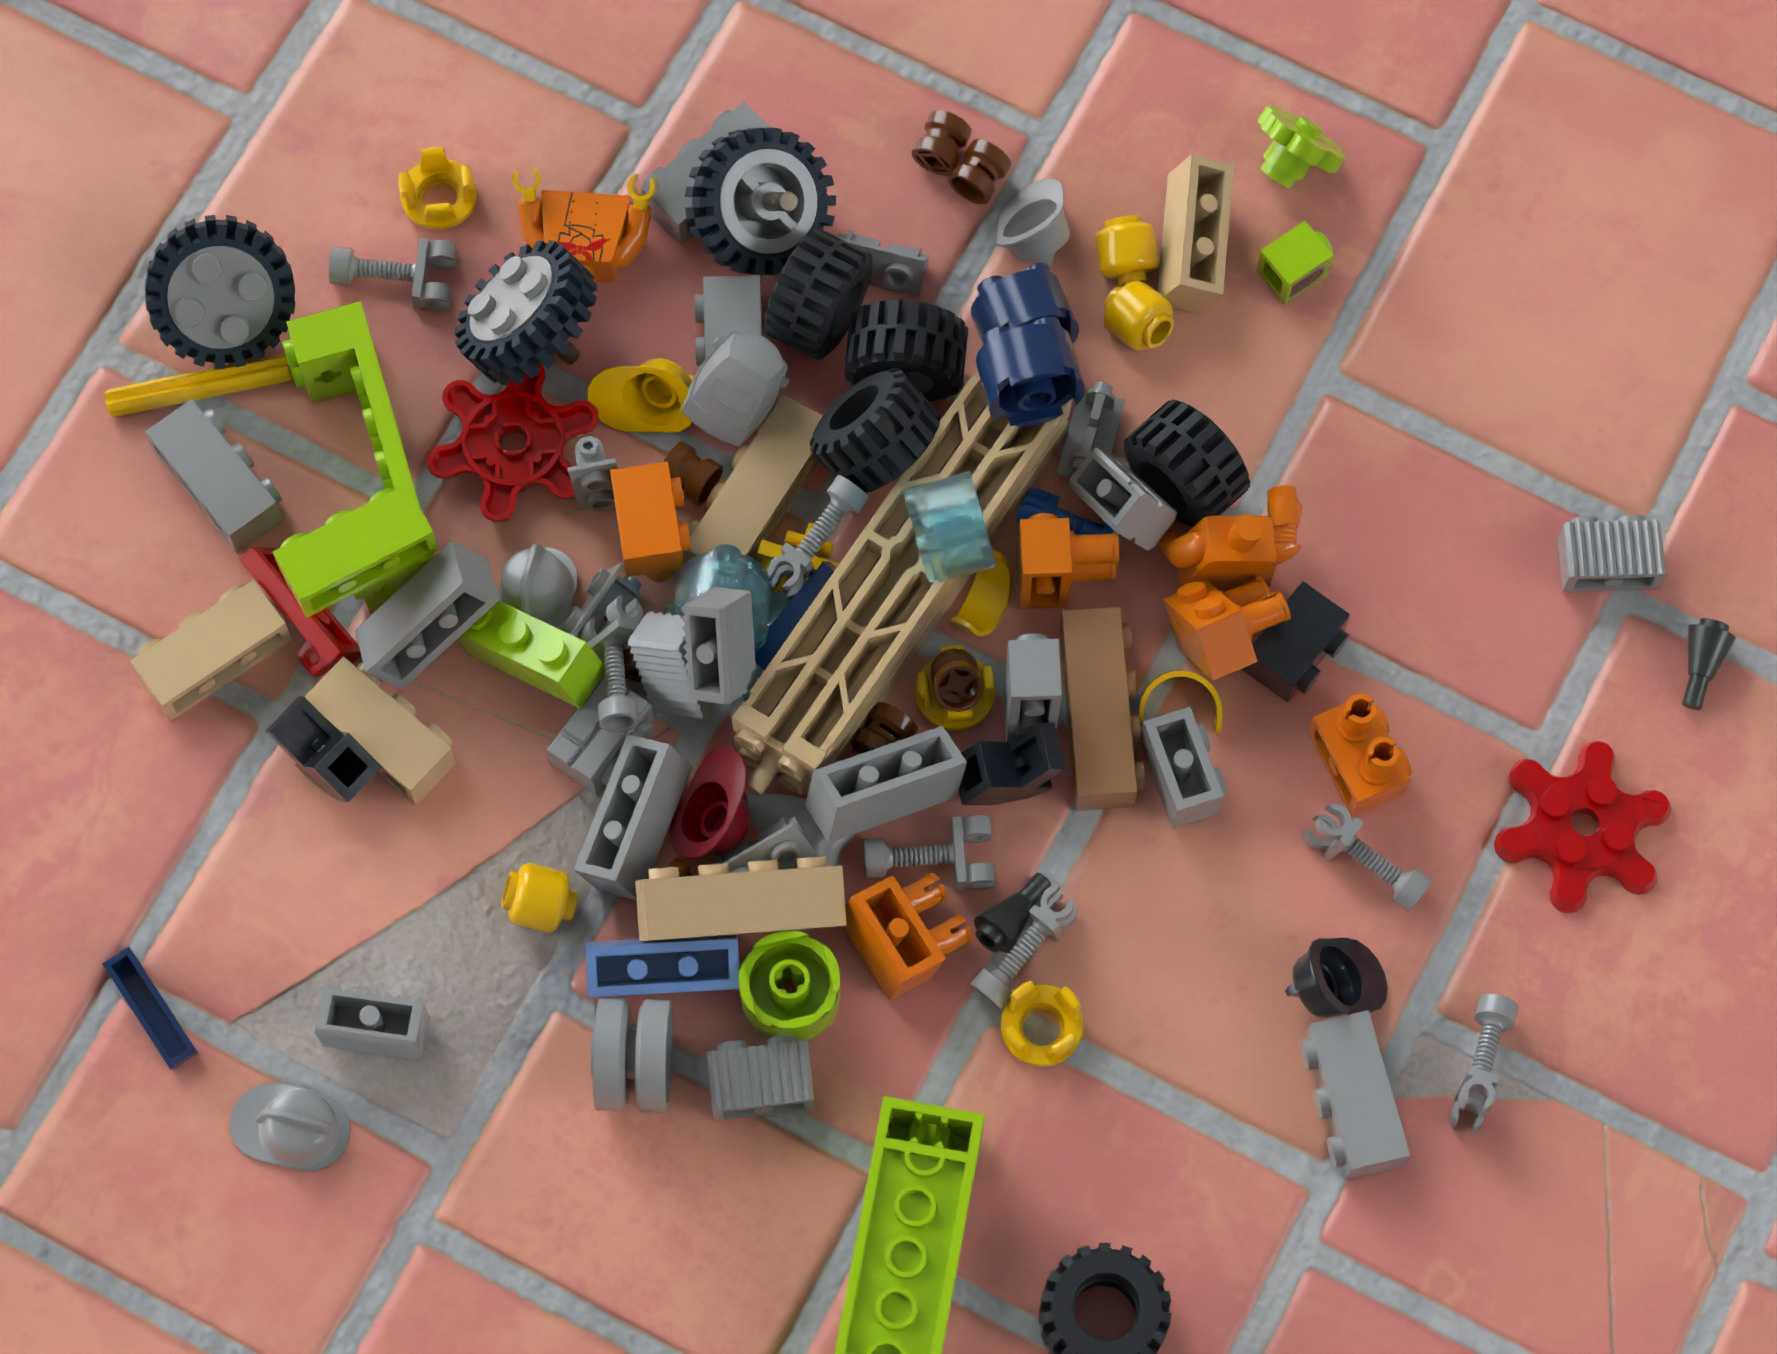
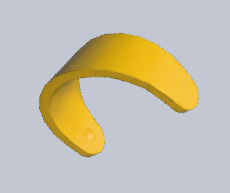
M983 548L980 565L972 587L958 615L951 618V625L976 636L983 637L990 634L999 625L1010 603L1013 589L1012 567L1003 554L991 548Z
M1170 671L1153 679L1145 688L1138 707L1140 726H1143L1145 705L1151 691L1159 683L1167 679L1187 677L1202 684L1212 696L1216 711L1214 720L1215 733H1221L1222 703L1216 689L1206 678L1189 671Z

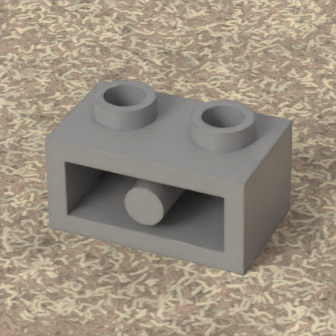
M1191 707L1143 721L1140 743L1172 829L1218 815L1223 798L1227 796V788L1218 767L1213 768L1208 755L1210 743L1206 730L1202 723H1196Z

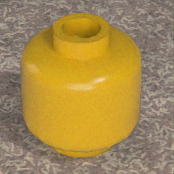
M1127 215L1106 220L1104 222L1105 228L1095 236L1097 256L1102 275L1109 279H1118L1119 286H1124L1129 282L1137 280L1144 283L1147 282L1146 274L1158 268L1160 263L1153 226L1150 223L1142 222L1140 215Z
M1137 280L1129 282L1124 286H1118L1109 293L1105 300L1104 325L1106 329L1133 350L1143 351L1157 348L1168 339L1173 330V307L1170 301L1144 282Z
M526 863L519 868L518 872L510 871L502 896L501 909L508 910L509 921L514 925L552 933L557 930L562 919L572 920L577 904L578 892L570 890V878L567 872L535 863Z

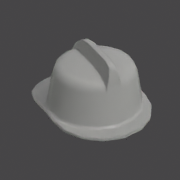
M1043 179L1029 184L1013 195L1000 211L996 238L997 245L1007 247L1015 258L1022 263L1038 261L1039 263H1045L1049 268L1052 267L1055 252L1070 237L1069 225L1063 210L1064 188L1062 183L1055 179Z
M533 544L531 548L517 552L507 561L502 570L498 591L499 601L559 628L563 619L571 611L577 587L578 573L573 561L563 552L549 547L543 548L539 544Z
M264 1083L249 1089L238 1099L230 1117L229 1129L233 1142L245 1155L258 1161L295 1170L317 1171L329 1167L342 1156L349 1143V1120L346 1111L335 1099L321 1092L283 1083Z

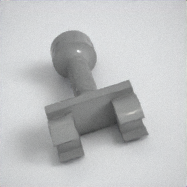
M420 238L417 261L412 265L411 263L406 265V263L402 264L401 262L397 264V262L392 263V261H384L383 263L382 260L378 262V260L373 261L371 259L369 261V259L364 260L362 258L360 260L354 255L353 248L333 246L329 263L330 284L349 286L351 280L354 277H358V275L359 277L364 275V278L373 277L376 279L378 277V279L383 278V280H386V278L391 280L392 278L393 281L396 279L403 282L405 280L406 282L411 281L413 283L412 302L414 309L423 310V308L439 312L450 310L452 298L450 293L451 286L439 282L426 283L428 267L431 265L439 269L455 268L458 251H456L457 244L448 240L429 241V239Z
M837 475L826 491L831 498L830 505L824 510L825 513L821 514L822 517H819L815 522L816 524L812 526L813 528L809 530L810 532L806 534L807 536L804 537L798 548L795 549L786 542L781 549L783 555L775 557L768 566V576L770 581L772 580L774 590L779 585L783 576L787 574L793 575L783 585L784 590H790L787 599H793L805 584V578L809 579L815 572L811 557H814L818 552L817 549L819 550L820 546L824 544L823 542L826 541V538L835 529L834 526H837V522L841 521L840 518L844 517L843 514L847 512L858 514L869 499V496L863 490L841 475Z
M622 594L607 606L606 616L608 621L598 628V635L594 629L595 616L586 622L579 632V638L585 641L598 658L605 663L607 698L598 704L599 726L609 732L628 731L635 728L639 723L637 702L635 699L627 697L623 650L628 646L629 637L643 617V608L635 598L625 606V614L622 609Z
M1329 804L1324 808L1330 814L1338 817L1340 828H1338L1337 822L1328 815L1319 814L1312 818L1315 821L1316 831L1326 840L1317 838L1313 832L1305 829L1303 831V838L1309 847L1316 850L1324 849L1323 856L1328 860L1334 858L1341 851L1347 852L1348 855H1351L1352 858H1355L1356 861H1359L1360 864H1363L1364 867H1367L1368 870H1371L1372 873H1375L1376 876H1379L1380 879L1391 885L1394 890L1392 900L1407 911L1412 909L1430 885L1432 879L1417 868L1410 872L1401 871L1396 865L1393 866L1392 862L1389 863L1388 859L1385 860L1384 856L1381 857L1380 853L1377 854L1376 850L1373 851L1372 847L1369 848V845H1365V842H1361L1359 838L1357 839L1356 833L1364 822L1357 817L1351 820L1350 813L1344 806Z
M985 815L968 816L965 818L961 816L952 817L950 826L952 843L948 844V846L943 845V847L941 845H938V847L933 845L932 848L930 845L928 848L927 846H923V848L922 846L918 848L914 846L913 849L912 847H908V849L907 847L903 849L902 847L898 849L895 847L892 849L885 845L883 838L863 839L865 879L885 878L887 870L892 868L893 865L895 867H898V865L900 867H903V865L907 867L908 864L909 866H913V864L914 866H918V864L926 866L928 863L929 865L933 863L934 865L949 863L954 866L956 891L995 887L994 882H996L995 865L992 863L965 865L964 842L979 843L991 840V818Z
M1059 885L1051 886L1044 891L1041 897L1040 908L1036 904L1031 908L1029 913L1033 921V927L1030 926V930H1027L1023 938L1020 939V942L1016 943L1017 946L1013 947L1014 950L1011 949L1007 957L1004 958V961L1001 962V965L997 966L998 969L987 971L983 968L970 983L975 990L999 1009L1003 1008L1012 994L1010 979H1013V975L1016 976L1017 971L1021 970L1020 967L1022 968L1023 964L1027 963L1026 960H1029V956L1036 952V948L1040 947L1039 944L1043 943L1042 940L1045 941V937L1050 935L1054 940L1058 941L1063 935L1061 929L1070 927L1076 920L1077 908L1073 897L1069 900L1064 910L1060 912L1052 911L1053 906L1058 904L1063 898V894H1057L1061 889Z
M1483 994L1479 997L1475 1020L1482 1025L1472 1067H1468L1454 1098L1456 1102L1449 1114V1123L1453 1129L1458 1122L1459 1111L1468 1110L1475 1116L1471 1134L1477 1132L1495 1100V1088L1500 1075L1491 1073L1501 1032L1511 1030L1514 1027L1518 1012V1005L1508 997L1498 994Z

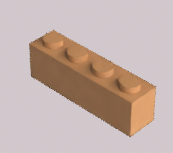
M1120 607L1062 610L1060 638L1075 811L1132 808L1135 805L1137 791L1145 790V774L1143 761L1134 762L1133 744H1140L1141 733L1139 715H1130L1129 698H1136L1135 670L1126 669L1124 653L1132 652L1130 623H1122Z

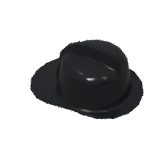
M1320 938L1312 941L1309 951L1295 962L1292 970L1293 983L1285 990L1287 996L1299 997L1306 1009L1313 1015L1326 1018L1369 1010V1013L1381 1009L1387 999L1388 986L1385 972L1379 960L1367 946L1358 940L1350 938Z

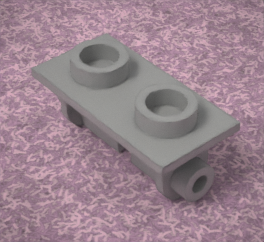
M848 231L847 235L838 233V238L872 255V274L869 284L916 296L920 295L923 273L926 272L929 262V255L921 253L922 248L916 247L914 249L890 243L888 249L880 247L881 240L857 235L853 231Z
M1095 382L1094 387L1085 390L1082 400L1074 406L1057 475L1071 478L1090 451L1096 447L1111 456L1125 399L1115 397L1112 393L1113 387L1110 384Z
M593 436L583 437L575 445L574 451L577 466L567 468L579 510L604 511L615 506L610 470L618 469L616 459L606 460L603 444L598 438Z
M623 563L607 571L601 568L593 576L585 589L590 596L582 608L579 609L576 606L572 608L558 629L579 638V632L585 623L595 616L594 629L598 635V628L606 622L603 620V617L606 614L607 606L622 594V609L626 614L625 606L635 598L637 600L640 598L639 589L642 584L633 576L626 577L625 575L624 578L619 576L625 567Z
M784 816L780 819V822L756 835L758 843L752 846L747 840L723 855H717V862L713 864L728 863L729 873L748 872V862L778 860V870L794 869L797 867L798 858L815 857L817 853L803 835L805 830L799 819L794 816L788 820Z

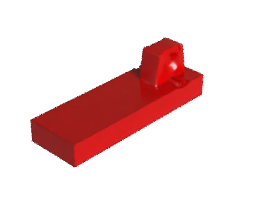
M251 547L240 561L306 639L296 654L297 659L312 676H323L343 656L354 664L361 656L359 645L328 608L306 618L278 567L273 551L277 550V548Z

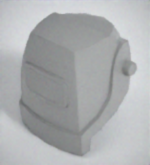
M734 331L725 339L717 336L713 346L716 348L697 370L682 404L681 411L707 434L739 447L763 422L775 402L779 389H785L789 379L784 377L787 364L772 342L766 337L755 333Z

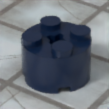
M1045 263L1033 264L1024 271H1019L1005 277L998 275L990 276L978 285L979 295L972 304L971 317L983 345L984 335L993 328L1008 327L1012 329L1033 324L1044 317L1057 318L1060 326L1069 333L1072 344L1076 341L1079 334V325L1057 276L1050 272L1048 265Z
M1044 317L1033 324L1012 329L997 327L984 335V345L976 356V365L989 412L994 420L999 422V416L1008 418L1010 426L1037 425L1063 415L1061 406L1073 399L1075 406L1082 400L1085 394V386L1069 333L1060 326L1057 318Z

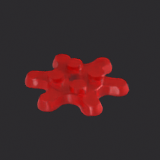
M539 364V375L530 378L525 373L523 382L515 384L510 380L508 386L498 394H483L466 380L450 382L442 393L444 406L448 411L460 418L462 431L455 441L438 445L428 453L426 459L427 468L436 478L444 480L462 474L478 476L484 484V491L480 500V510L486 519L493 522L508 520L516 509L518 494L524 492L530 486L539 485L546 487L554 496L563 500L574 499L575 494L567 469L573 466L564 457V447L570 439L593 431L599 421L598 410L589 401L578 400L565 406L549 404L541 393L546 375L542 364ZM514 432L526 437L527 441L524 450H502L500 443L507 434Z
M1592 741L1581 748L1578 755L1577 769L1567 777L1551 775L1538 762L1530 759L1519 760L1512 766L1509 772L1510 785L1515 791L1522 794L1530 805V816L1522 825L1506 827L1496 835L1494 841L1495 852L1503 861L1509 863H1519L1529 858H1537L1546 862L1552 869L1554 876L1550 889V900L1552 905L1563 913H1574L1584 906L1587 900L1588 885L1599 876L1615 878L1627 891L1637 895L1648 893L1657 882L1656 869L1637 851L1635 838L1643 828L1658 826L1668 819L1671 812L1670 802L1666 795L1656 790H1647L1636 795L1626 794L1619 790L1611 778L1612 769L1615 764V754L1613 749L1602 741ZM1577 812L1591 816L1594 821H1597L1596 833L1588 836L1578 834L1571 826V817Z

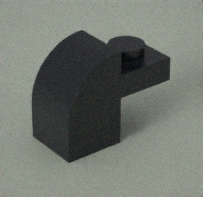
M299 696L265 730L296 762L295 766L304 775L338 801L348 803L382 768L349 732L338 731L304 696Z
M1038 723L1011 742L978 741L963 751L961 754L967 761L959 788L962 805H998L1028 799L1051 789V778L1066 769L1055 723Z

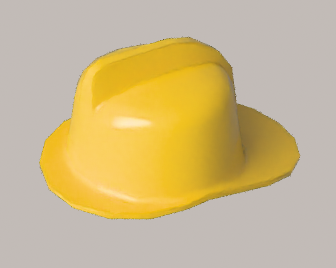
M664 358L649 359L640 366L607 368L593 377L588 387V401L595 405L598 410L599 420L615 430L625 432H681L692 423L681 410L694 376L687 374L677 363Z

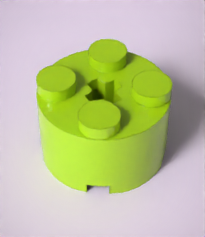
M797 930L777 931L761 938L752 947L753 949L746 956L739 971L740 998L747 1020L766 1040L782 1035L797 1038V1042L818 1036L833 1024L840 1005V971L834 954L826 945L809 937V934ZM792 980L794 986L797 987V992L787 994L786 990L783 989V982Z

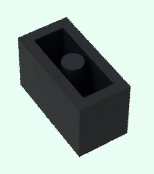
M1304 581L1301 582L1286 601L1291 619L1264 629L1252 644L1258 662L1241 669L1287 703L1298 690L1303 694L1309 691L1321 673V670L1317 668L1318 664L1326 654L1334 658L1350 636V634L1345 632L1350 614Z

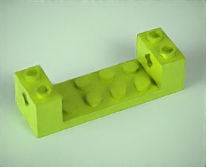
M361 301L286 321L291 339L282 341L296 388L306 386L311 403L357 391L384 488L393 487L396 489L407 484L419 505ZM432 553L354 593L355 600L365 598L370 614H373L434 557V554Z
M883 1096L834 1354H942L985 1114Z

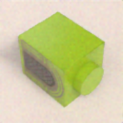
M1303 221L1260 250L1256 271L1285 305L1329 275L1334 257L1333 248L1322 232H1315L1306 221Z

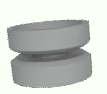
M600 998L598 1000L595 1030H593L591 1042V1077L593 1078L595 1110L622 1111L628 1102L630 1079H635L636 1103L641 1112L668 1111L673 1051V1012L671 1000L645 999L639 1008L637 1031H632L631 1008L626 999Z

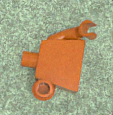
M1282 485L1270 488L1267 491L1268 516H1255L1252 514H1243L1241 516H1207L1182 536H1179L1174 531V520L1156 545L1164 556L1177 567L1179 588L1190 582H1204L1207 580L1217 590H1230L1254 580L1258 576L1265 580L1269 588L1276 564H1282L1292 559L1301 549V545L1297 544L1296 540L1302 505L1296 496L1295 487Z

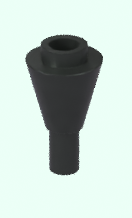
M1701 618L1699 624H1690L1688 626V675L1690 677L1682 705L1687 708L1701 710L1708 683L1715 676L1736 640V637L1728 632L1729 625L1714 619Z
M1036 873L1018 893L1012 894L974 918V925L977 929L976 937L985 948L992 952L1001 951L1004 953H1010L1011 949H1014L1013 947L1016 945L1030 917L1029 911L1042 897L1044 891L1051 887L1048 878L1041 873Z

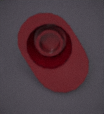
M727 746L714 749L702 760L696 770L687 793L672 819L670 838L672 847L678 855L688 859L703 857L707 853L723 855L736 848L745 838L751 820L748 800L745 794L747 768L743 756L737 749Z

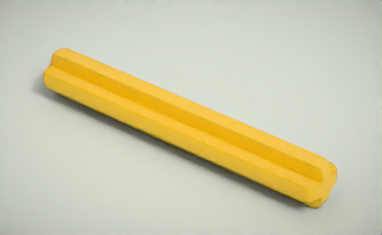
M283 353L263 357L257 361L255 359L246 361L245 366L237 368L234 363L225 365V369L210 368L108 389L105 391V404L110 416L117 417L185 403L190 399L195 401L287 382L293 379V375L286 355Z

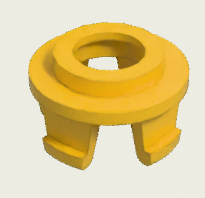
M444 147L422 149L420 152V163L415 165L409 172L399 173L398 184L403 210L410 220L423 228L444 230L457 226L472 213L477 201V188L470 166L462 165L449 159ZM443 184L451 187L456 192L457 198L452 206L450 203L426 205L425 207L423 195L431 186Z
M963 645L944 646L939 649V654L944 650L952 648L965 650V647ZM975 658L983 684L982 697L969 710L956 712L943 708L936 699L930 675L931 664L934 661L932 659L917 676L915 698L920 712L933 725L937 727L943 726L945 730L962 731L978 725L988 716L995 701V678L992 667L985 666Z
M1031 980L1020 985L1010 995V999L1006 1003L1001 1016V1035L1008 1050L1020 1061L1038 1067L1053 1066L1069 1058L1079 1046L1083 1034L1084 1024L1079 999L1067 986L1060 989L1045 984L1034 985ZM1046 1011L1057 1018L1060 1032L1053 1043L1038 1046L1026 1038L1023 1032V1024L1031 1013Z

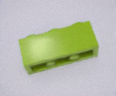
M404 484L396 489L390 487L377 492L371 497L369 503L353 511L343 510L332 515L325 522L324 526L308 534L298 533L289 537L281 544L279 549L273 551V554L283 577L304 615L308 618L439 549L431 526L407 484Z
M498 601L457 639L472 657L579 709L583 707L605 674V665L585 641L501 601Z

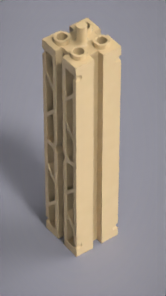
M979 372L971 376L940 420L939 428L928 448L902 474L750 690L748 700L742 702L732 716L733 730L736 731L734 735L735 749L743 756L745 763L755 769L747 780L746 788L751 793L761 796L776 773L780 772L782 774L778 778L779 783L793 794L803 796L804 793L808 794L813 770L846 758L853 748L851 741L860 729H866L871 722L870 714L878 702H884L980 564L983 548H991L1022 503L1027 491L1033 487L1051 461L1053 452L1058 451L1065 441L1069 425L1066 419L1070 415L1072 400L1061 406L1063 415L1054 420L1032 426H1010L1006 417L999 416V422L991 417Z

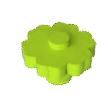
M1267 105L1257 120L1261 124L1260 128L1273 139L1263 155L1265 161L1260 168L1271 179L1287 188H1292L1296 180L1302 181L1311 166H1318L1328 173H1336L1346 159V156L1342 153L1343 150L1329 137L1322 134L1324 130L1304 116L1297 117L1291 112H1285L1275 105Z

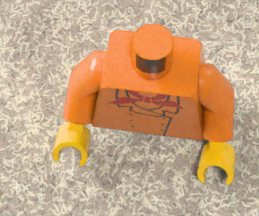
M534 167L536 182L531 187H524L518 180V168L515 170L512 178L513 185L522 193V198L518 200L521 235L526 244H529L532 248L536 241L543 240L546 244L549 240L556 241L559 245H563L591 272L594 282L611 283L616 280L618 270L628 267L645 247L652 208L648 206V200L653 198L659 190V182L655 177H651L650 190L646 195L641 194L637 190L636 183L639 176L637 173L628 180L627 190L629 195L542 190L541 198L536 197L535 190L541 183L540 171Z

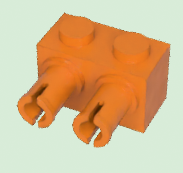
M668 461L611 469L610 475L626 577L646 575L655 582L668 580L673 575L674 570L684 569L682 552L691 550L687 521L678 523L675 507L684 506L680 477L670 478Z
M1049 513L1035 514L1030 516L1029 519H1020L1016 554L1019 609L1067 608L1070 587H1072L1073 582L1109 580L1110 582H1115L1116 564H1119L1118 533L1074 535V530H1070L1069 518H1057L1056 515Z
M1261 576L1255 577L1254 580L1222 592L1220 589L1217 590L1207 580L1204 582H1190L1178 588L1176 594L1163 599L1178 649L1213 681L1258 662L1251 642L1253 634L1291 619L1288 604L1282 593H1279L1277 590L1271 594L1265 580Z
M1364 693L1354 694L1348 698L1346 703L1313 716L1308 730V734L1351 817L1403 795L1411 780L1410 775H1412V768L1405 752L1401 748L1395 749L1396 741L1387 734L1390 732V728L1383 710L1377 704L1372 706L1374 699Z
M932 872L903 889L895 877L891 875L853 895L845 905L847 926H843L889 1001L930 980L946 960L944 955L973 941V933L969 925L959 930L958 926L966 922L965 918L960 914L952 916L949 920L930 930L926 928L918 913L937 903L944 902L947 898L943 883L933 889L932 885L938 882L940 878Z

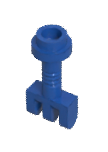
M1031 488L1027 491L1015 517L1016 521L1020 524V519H1029L1030 516L1035 514L1049 513L1056 515L1057 518H1069L1070 530H1074L1075 535L1112 534V532H1115L1107 523L1104 526L1088 519L1084 520L1083 517L1080 518L1078 515L1075 516V514L1058 508L1057 505L1060 497L1038 488ZM1118 534L1120 543L1122 535Z

